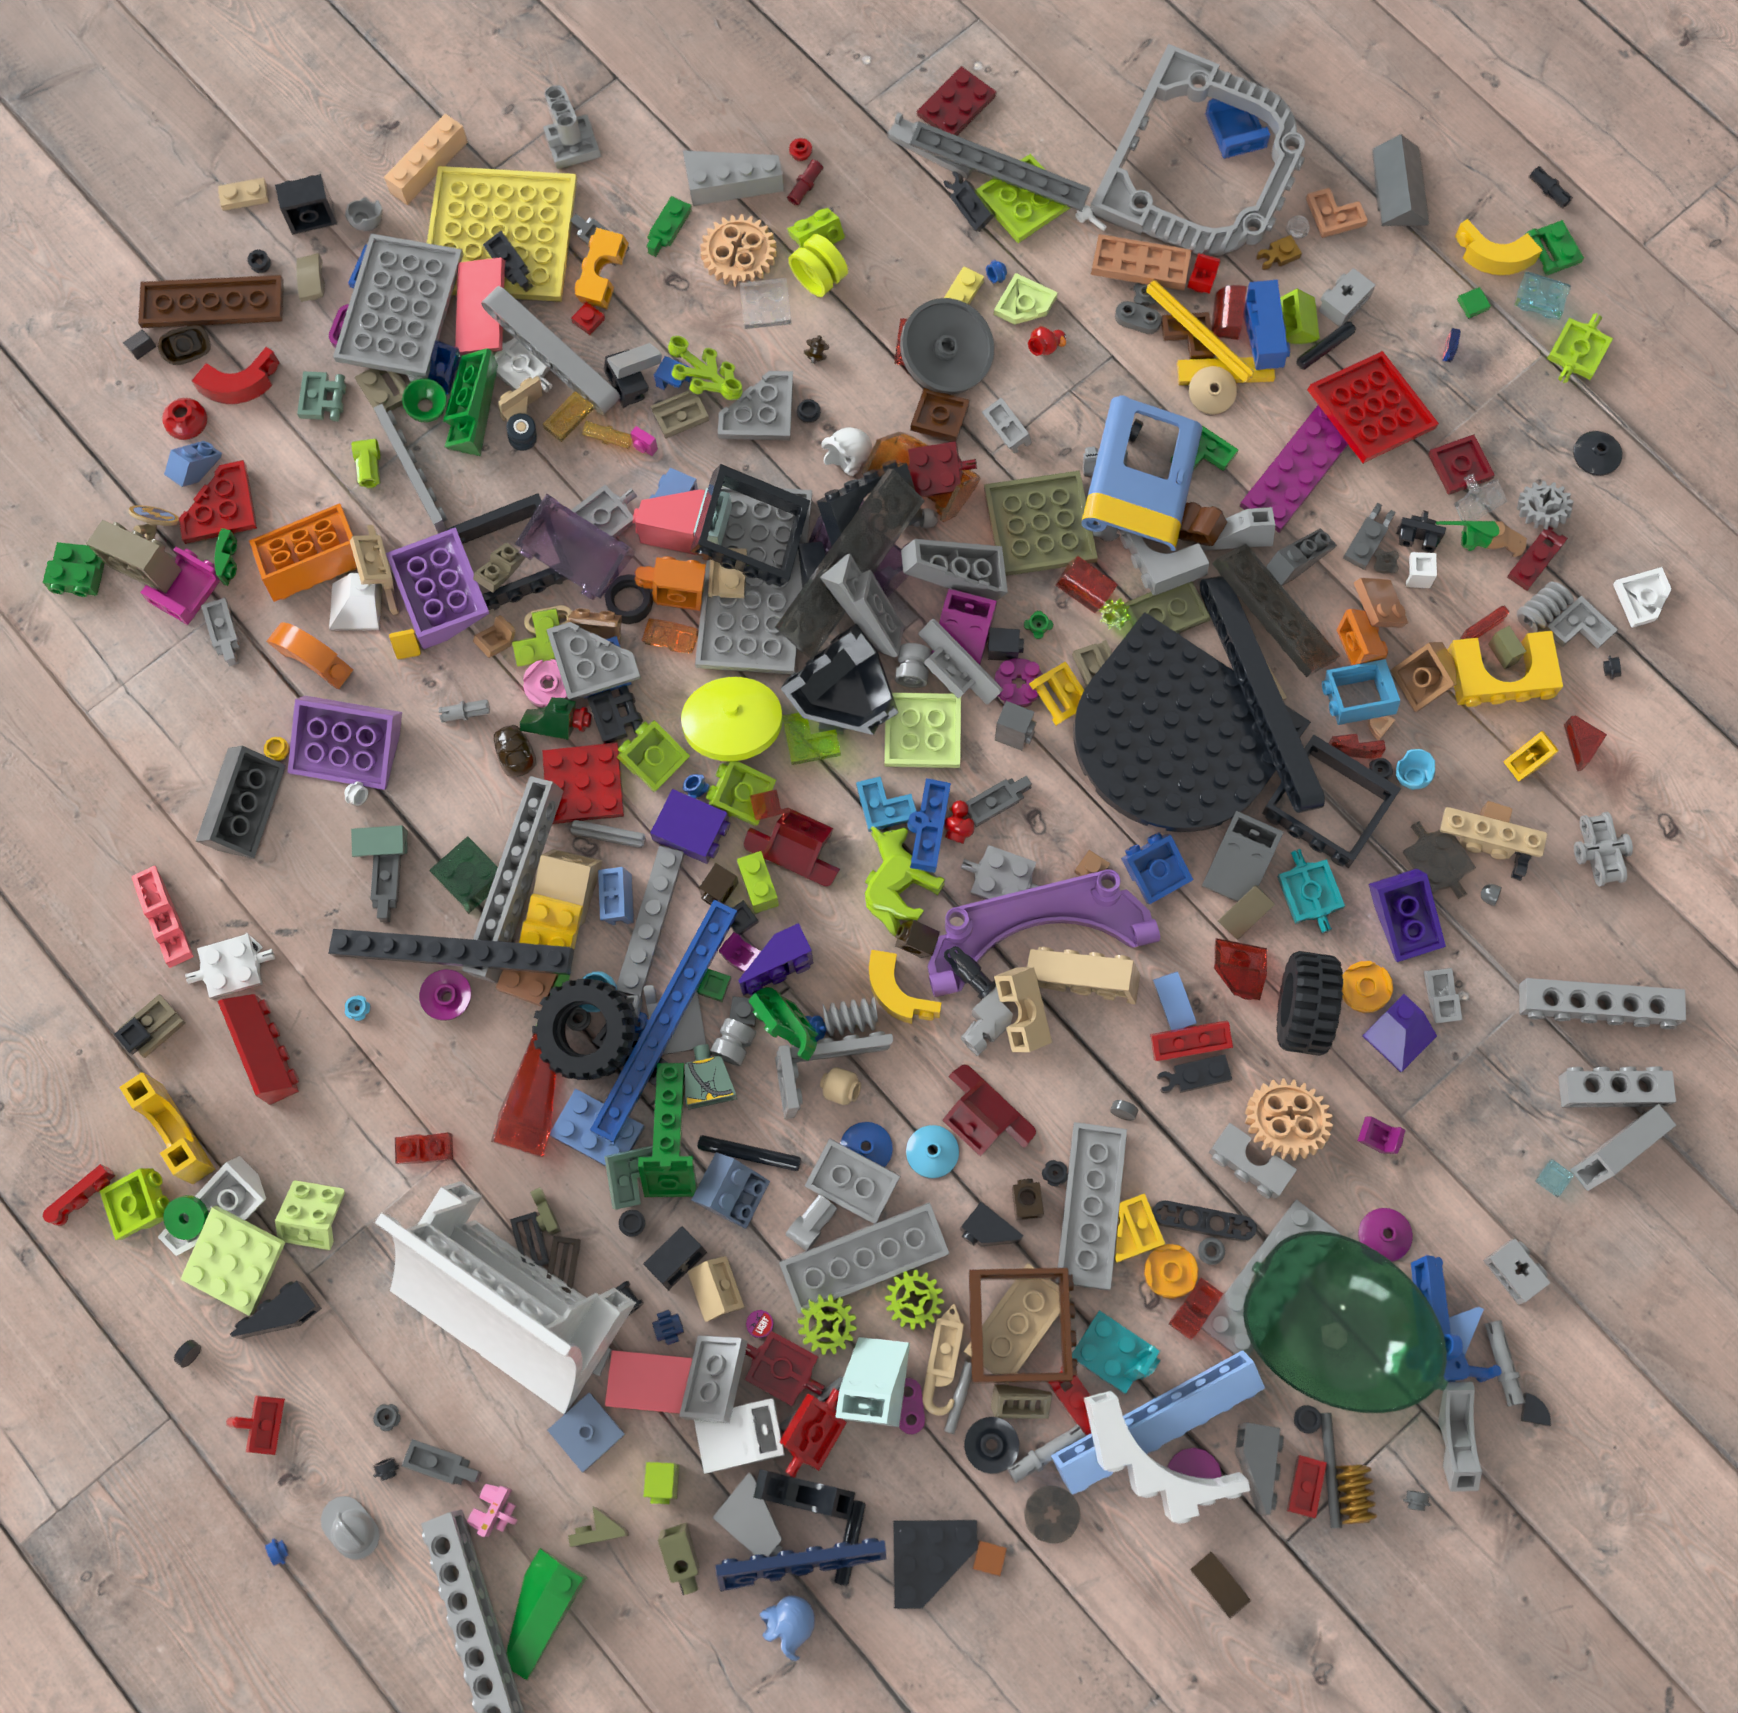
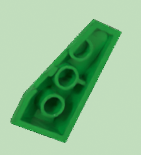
M541 1548L525 1572L506 1650L511 1671L525 1680L529 1679L588 1578Z

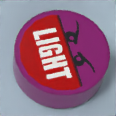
M763 1310L752 1312L746 1321L748 1332L755 1338L767 1337L774 1327L771 1315Z

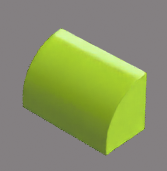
M1298 288L1280 297L1286 329V342L1307 344L1319 340L1315 297Z

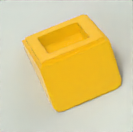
M414 629L389 634L397 659L421 655L419 639Z

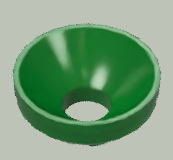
M418 379L407 385L402 395V403L406 413L412 419L427 423L437 420L442 416L447 405V398L444 389L437 382L430 379ZM429 400L433 406L429 411H422L418 407L419 402Z

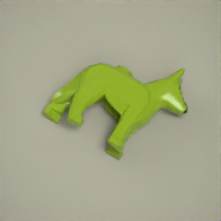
M871 826V835L878 845L883 863L877 872L872 870L866 878L865 883L868 885L865 892L866 907L896 937V932L900 926V919L919 921L924 912L921 908L913 909L908 907L899 894L914 883L938 896L945 885V879L941 876H932L923 870L910 868L912 855L902 848V844L908 835L907 828L903 827L882 833L874 826Z

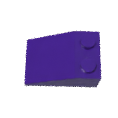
M1414 869L1368 884L1376 913L1396 962L1446 947L1426 873L1419 869Z

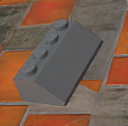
M245 746L228 748L196 842L217 851L254 859L286 765Z

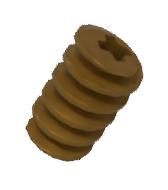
M1365 1465L1335 1466L1344 1470V1472L1336 1475V1479L1345 1481V1484L1337 1487L1339 1491L1346 1493V1496L1339 1498V1502L1348 1505V1507L1340 1510L1341 1514L1349 1516V1519L1343 1521L1342 1524L1370 1523L1371 1520L1377 1518L1376 1513L1368 1511V1509L1376 1506V1502L1367 1500V1497L1373 1495L1374 1491L1365 1487L1373 1482V1479L1364 1477V1474L1372 1471L1371 1467Z

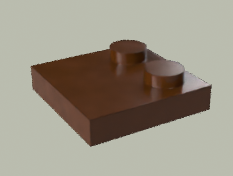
M924 388L910 425V431L957 442L970 400Z

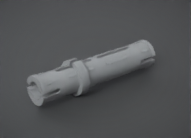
M1502 1320L1484 1324L1496 1365L1502 1370L1501 1375L1497 1376L1498 1382L1502 1383L1508 1407L1526 1403L1518 1380L1520 1374L1515 1370Z
M1077 1424L1043 1447L1027 1452L1028 1455L1008 1467L1007 1470L1014 1482L1018 1483L1036 1470L1037 1472L1043 1470V1466L1053 1460L1051 1455L1086 1436Z

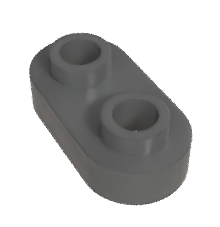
M1124 301L1117 306L1115 311V320L1123 327L1145 334H1154L1160 329L1162 317L1155 309L1134 302ZM1147 317L1153 318L1154 320H1147Z

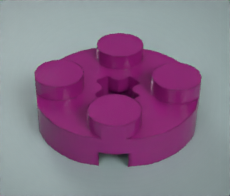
M1023 658L1002 662L994 677V680L1003 689L998 695L1004 703L1008 701L1024 708L1032 705V702L1036 701L1040 696L1035 689L1032 690L1029 683L1043 675L1039 665L1036 662ZM1016 678H1021L1026 684H1022L1021 688H1016V684L1012 683V681H1015Z

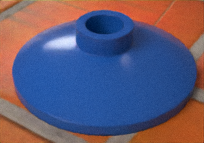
M860 1122L851 1126L844 1133L840 1144L883 1167L889 1163L892 1156L893 1145L888 1132L876 1123ZM864 1142L871 1144L869 1151L861 1149V1145Z

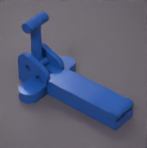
M1426 1255L1411 1262L1420 1345L1411 1349L1408 1353L1407 1364L1409 1369L1424 1372L1425 1383L1444 1386L1445 1382L1464 1380L1467 1377H1475L1477 1381L1482 1383L1500 1376L1502 1370L1498 1365L1489 1368L1469 1366L1462 1351V1339L1458 1335L1451 1334L1442 1266L1443 1260L1440 1257L1435 1258V1256Z

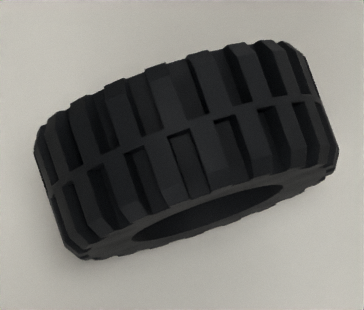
M1297 951L1289 957L1285 966V972L1283 973L1282 985L1280 986L1276 1020L1277 1041L1283 1050L1322 1056L1331 1049L1332 1042L1336 1036V1030L1338 1029L1343 998V969L1341 968V962L1335 956Z
M577 979L575 981L563 982L561 987L555 986L550 990L551 995L549 997H543L540 1005H542L541 1010H536L534 1018L538 1019L537 1026H532V1034H537L538 1040L533 1041L535 1049L541 1050L542 1054L539 1057L543 1063L550 1064L549 1069L555 1073H561L562 1077L568 1079L595 1080L615 1073V1069L622 1068L626 1064V1057L630 1056L634 1049L632 1047L633 1041H638L639 1033H635V1026H638L639 1023L638 1018L634 1017L632 1013L635 1011L633 1004L626 1001L627 996L622 991H618L615 986L599 980ZM585 1004L597 1007L603 1013L607 1024V1034L602 1046L596 1052L587 1055L575 1052L568 1044L565 1036V1025L568 1016L576 1007Z

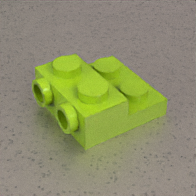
M654 720L649 724L646 721L641 724L635 731L638 736L632 742L627 739L617 749L620 752L617 758L653 792L690 757Z
M739 761L721 763L715 775L719 778L717 785H712L706 796V799L710 800L709 805L727 812L728 817L734 816L753 826H757L776 779Z
M140 1168L99 1191L115 1240H123L141 1229L152 1228L164 1221V1211L170 1201L162 1194L160 1185H162L163 1180L154 1168Z

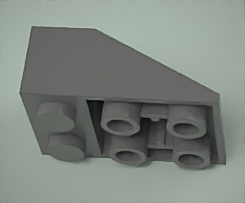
M1236 811L1202 887L1238 902L1255 885H1260L1284 832Z
M1246 1422L1238 1425L1235 1454L1243 1476L1248 1479L1249 1493L1257 1514L1271 1515V1510H1275L1277 1505V1493L1273 1491L1274 1482L1279 1481L1281 1466L1277 1464L1278 1452H1282L1284 1436L1280 1435V1428Z

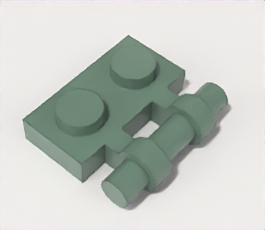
M303 371L297 411L299 419L323 420L324 411H330V420L339 421L340 414L343 413L344 408L342 397L346 393L345 376L337 374L335 381H329L327 372ZM327 392H333L332 401L326 400Z

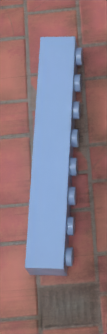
M1242 1350L1127 1413L1123 1418L1136 1443L1148 1454L1158 1450L1167 1442L1182 1437L1187 1431L1196 1426L1207 1423L1209 1419L1232 1409L1234 1405L1243 1400L1254 1397L1258 1392L1265 1389V1386L1254 1361ZM1092 1433L1051 1455L1063 1482L1072 1495L1086 1490L1093 1483L1113 1474V1472L1104 1470L1098 1464Z

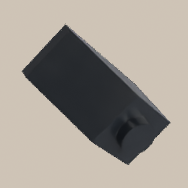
M983 1202L978 1204L960 1228L963 1232L962 1238L972 1246H975L976 1243L981 1247L1019 1243L1024 1236Z

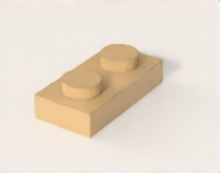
M264 178L218 186L220 206L223 211L269 203L267 185Z

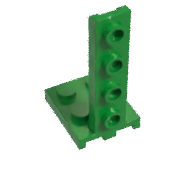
M657 1063L652 1157L638 1158V1169L644 1197H693L698 1188L693 1156H680L684 1063Z

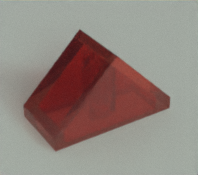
M1575 715L1565 722L1564 729L1576 770L1582 771L1591 761L1607 734Z

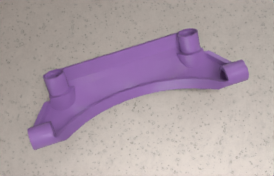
M1111 869L954 907L947 912L945 917L947 934L939 936L933 956H931L927 967L933 996L936 998L960 992L965 985L944 958V952L954 946L959 947L978 963L991 948L1010 935L1034 926L1065 923L1086 926L1102 931L1125 945L1134 948L1160 941L1158 925L1155 919H1152L1150 910L1127 889L1120 891V877L1117 872ZM1110 880L1113 882L1114 887L1107 889L1102 886L1101 881ZM954 917H959L964 923L961 926H953L950 920Z

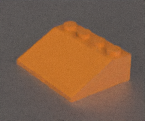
M340 503L249 540L262 581L273 602L286 599L292 594L310 589L316 584L332 580L340 574L357 569L350 544L354 534Z

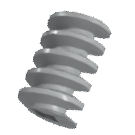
M1549 582L1530 601H1527L1523 607L1519 608L1517 611L1518 621L1527 631L1531 633L1538 632V629H1545L1546 623H1551L1553 617H1558L1560 611H1565L1567 605H1571L1574 602V598L1563 585L1557 582Z
M872 997L870 1005H868L865 998H862L860 1006L857 1005L855 1000H851L850 1008L847 1007L844 1001H841L840 1009H837L835 1004L831 1003L830 1009L827 1011L823 1005L826 1030L830 1037L834 1035L835 1028L838 1029L840 1035H844L845 1027H848L851 1034L854 1033L856 1025H858L861 1032L865 1031L866 1024H869L872 1031L875 1030L876 1022H878L875 997Z

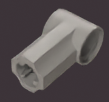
M819 1194L802 1217L799 1216L793 1222L785 1235L805 1251L809 1250L819 1238L820 1231L837 1211V1208Z

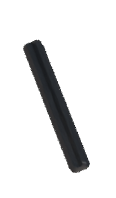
M705 1135L699 1137L697 1148L702 1151L717 1152L725 1156L787 1170L798 1171L801 1165V1158L799 1156Z

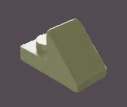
M593 1507L596 1530H592L591 1525L575 1528V1534L568 1535L570 1547L628 1536V1530L599 1508Z

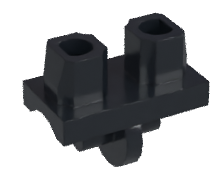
M1423 510L1421 517L1412 515L1411 519L1402 517L1396 534L1399 535V545L1412 547L1414 540L1419 539L1423 540V551L1434 553L1445 535L1446 527L1435 525L1436 520L1428 519L1429 511Z

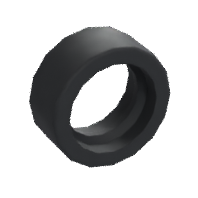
M631 574L621 575L613 579L606 587L604 595L608 611L614 612L615 615H621V623L634 624L642 621L651 612L653 605L651 590L638 587L635 582L636 575ZM631 587L641 591L643 602L635 610L623 611L615 605V596L622 589Z

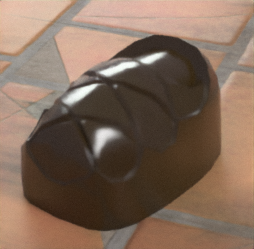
M200 325L177 328L163 334L159 338L157 347L165 361L172 365H181L205 356L211 349V343L205 328Z
M511 725L495 732V751L504 773L510 777H520L529 773L536 766L537 762L534 750L523 731H520L518 726Z

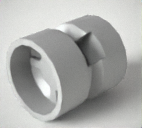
M916 643L901 645L898 655L900 666L897 667L895 676L896 683L910 688L926 686L929 670L924 662L931 656V649Z
M726 1018L720 1029L722 1037L716 1038L710 1053L714 1056H721L725 1062L741 1066L747 1054L745 1047L751 1046L756 1031L739 1021Z

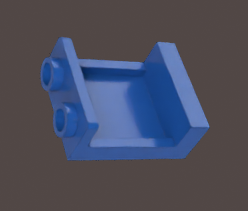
M1214 98L1208 101L1205 115L1223 159L1267 148L1270 132L1268 127L1262 128L1257 116Z

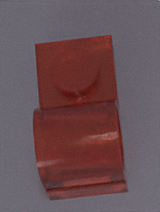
M1200 1278L1168 1324L1189 1340H1192L1204 1325L1223 1293L1203 1278Z

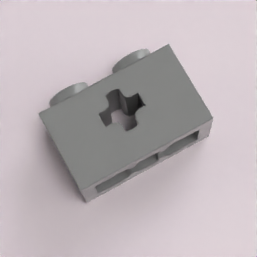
M1354 268L1347 275L1343 273L1337 280L1336 286L1332 290H1326L1320 299L1322 304L1319 312L1339 327L1346 323L1371 298L1375 288L1373 282Z
M1514 1238L1506 1242L1483 1261L1519 1305L1531 1299L1549 1285L1550 1281L1546 1278L1548 1274L1540 1264H1535L1530 1258L1528 1248L1521 1241L1518 1242ZM1520 1265L1522 1267V1270L1520 1271V1274L1517 1275L1515 1270L1517 1269V1266Z

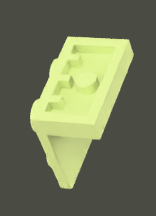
M293 1181L275 1220L277 1238L286 1243L330 1250L334 1242L332 1223L345 1195L344 1189Z

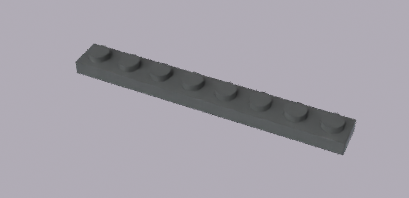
M920 121L910 142V145L1080 212H1082L1091 188Z

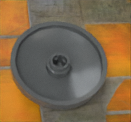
M938 298L920 305L909 316L901 332L900 351L908 372L923 387L939 393L959 394L976 386L988 373L994 358V340L988 323L976 309L960 300Z

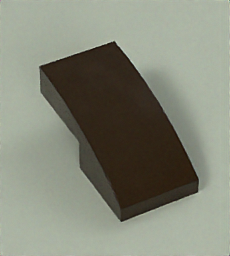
M1212 1551L1190 1569L1191 1573L1207 1590L1211 1598L1229 1619L1251 1602L1248 1595Z

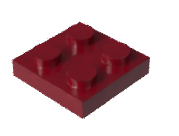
M1474 434L1431 449L1428 453L1448 495L1490 481L1495 476Z

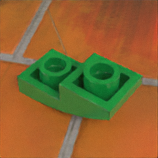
M221 528L215 548V571L222 584L228 586L230 580L235 577L237 572V564L231 557L236 552L237 539L231 530Z

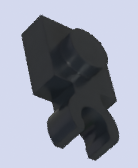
M1515 852V865L1511 878L1521 881L1522 877L1526 876L1528 862L1532 855Z

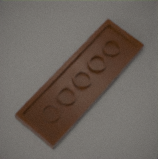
M282 275L140 282L138 324L141 328L282 322L284 279Z

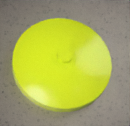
M726 677L716 679L698 688L687 699L682 710L681 721L687 742L698 753L719 761H740L762 753L774 743L781 731L783 717L780 701L775 693L766 685L749 678Z

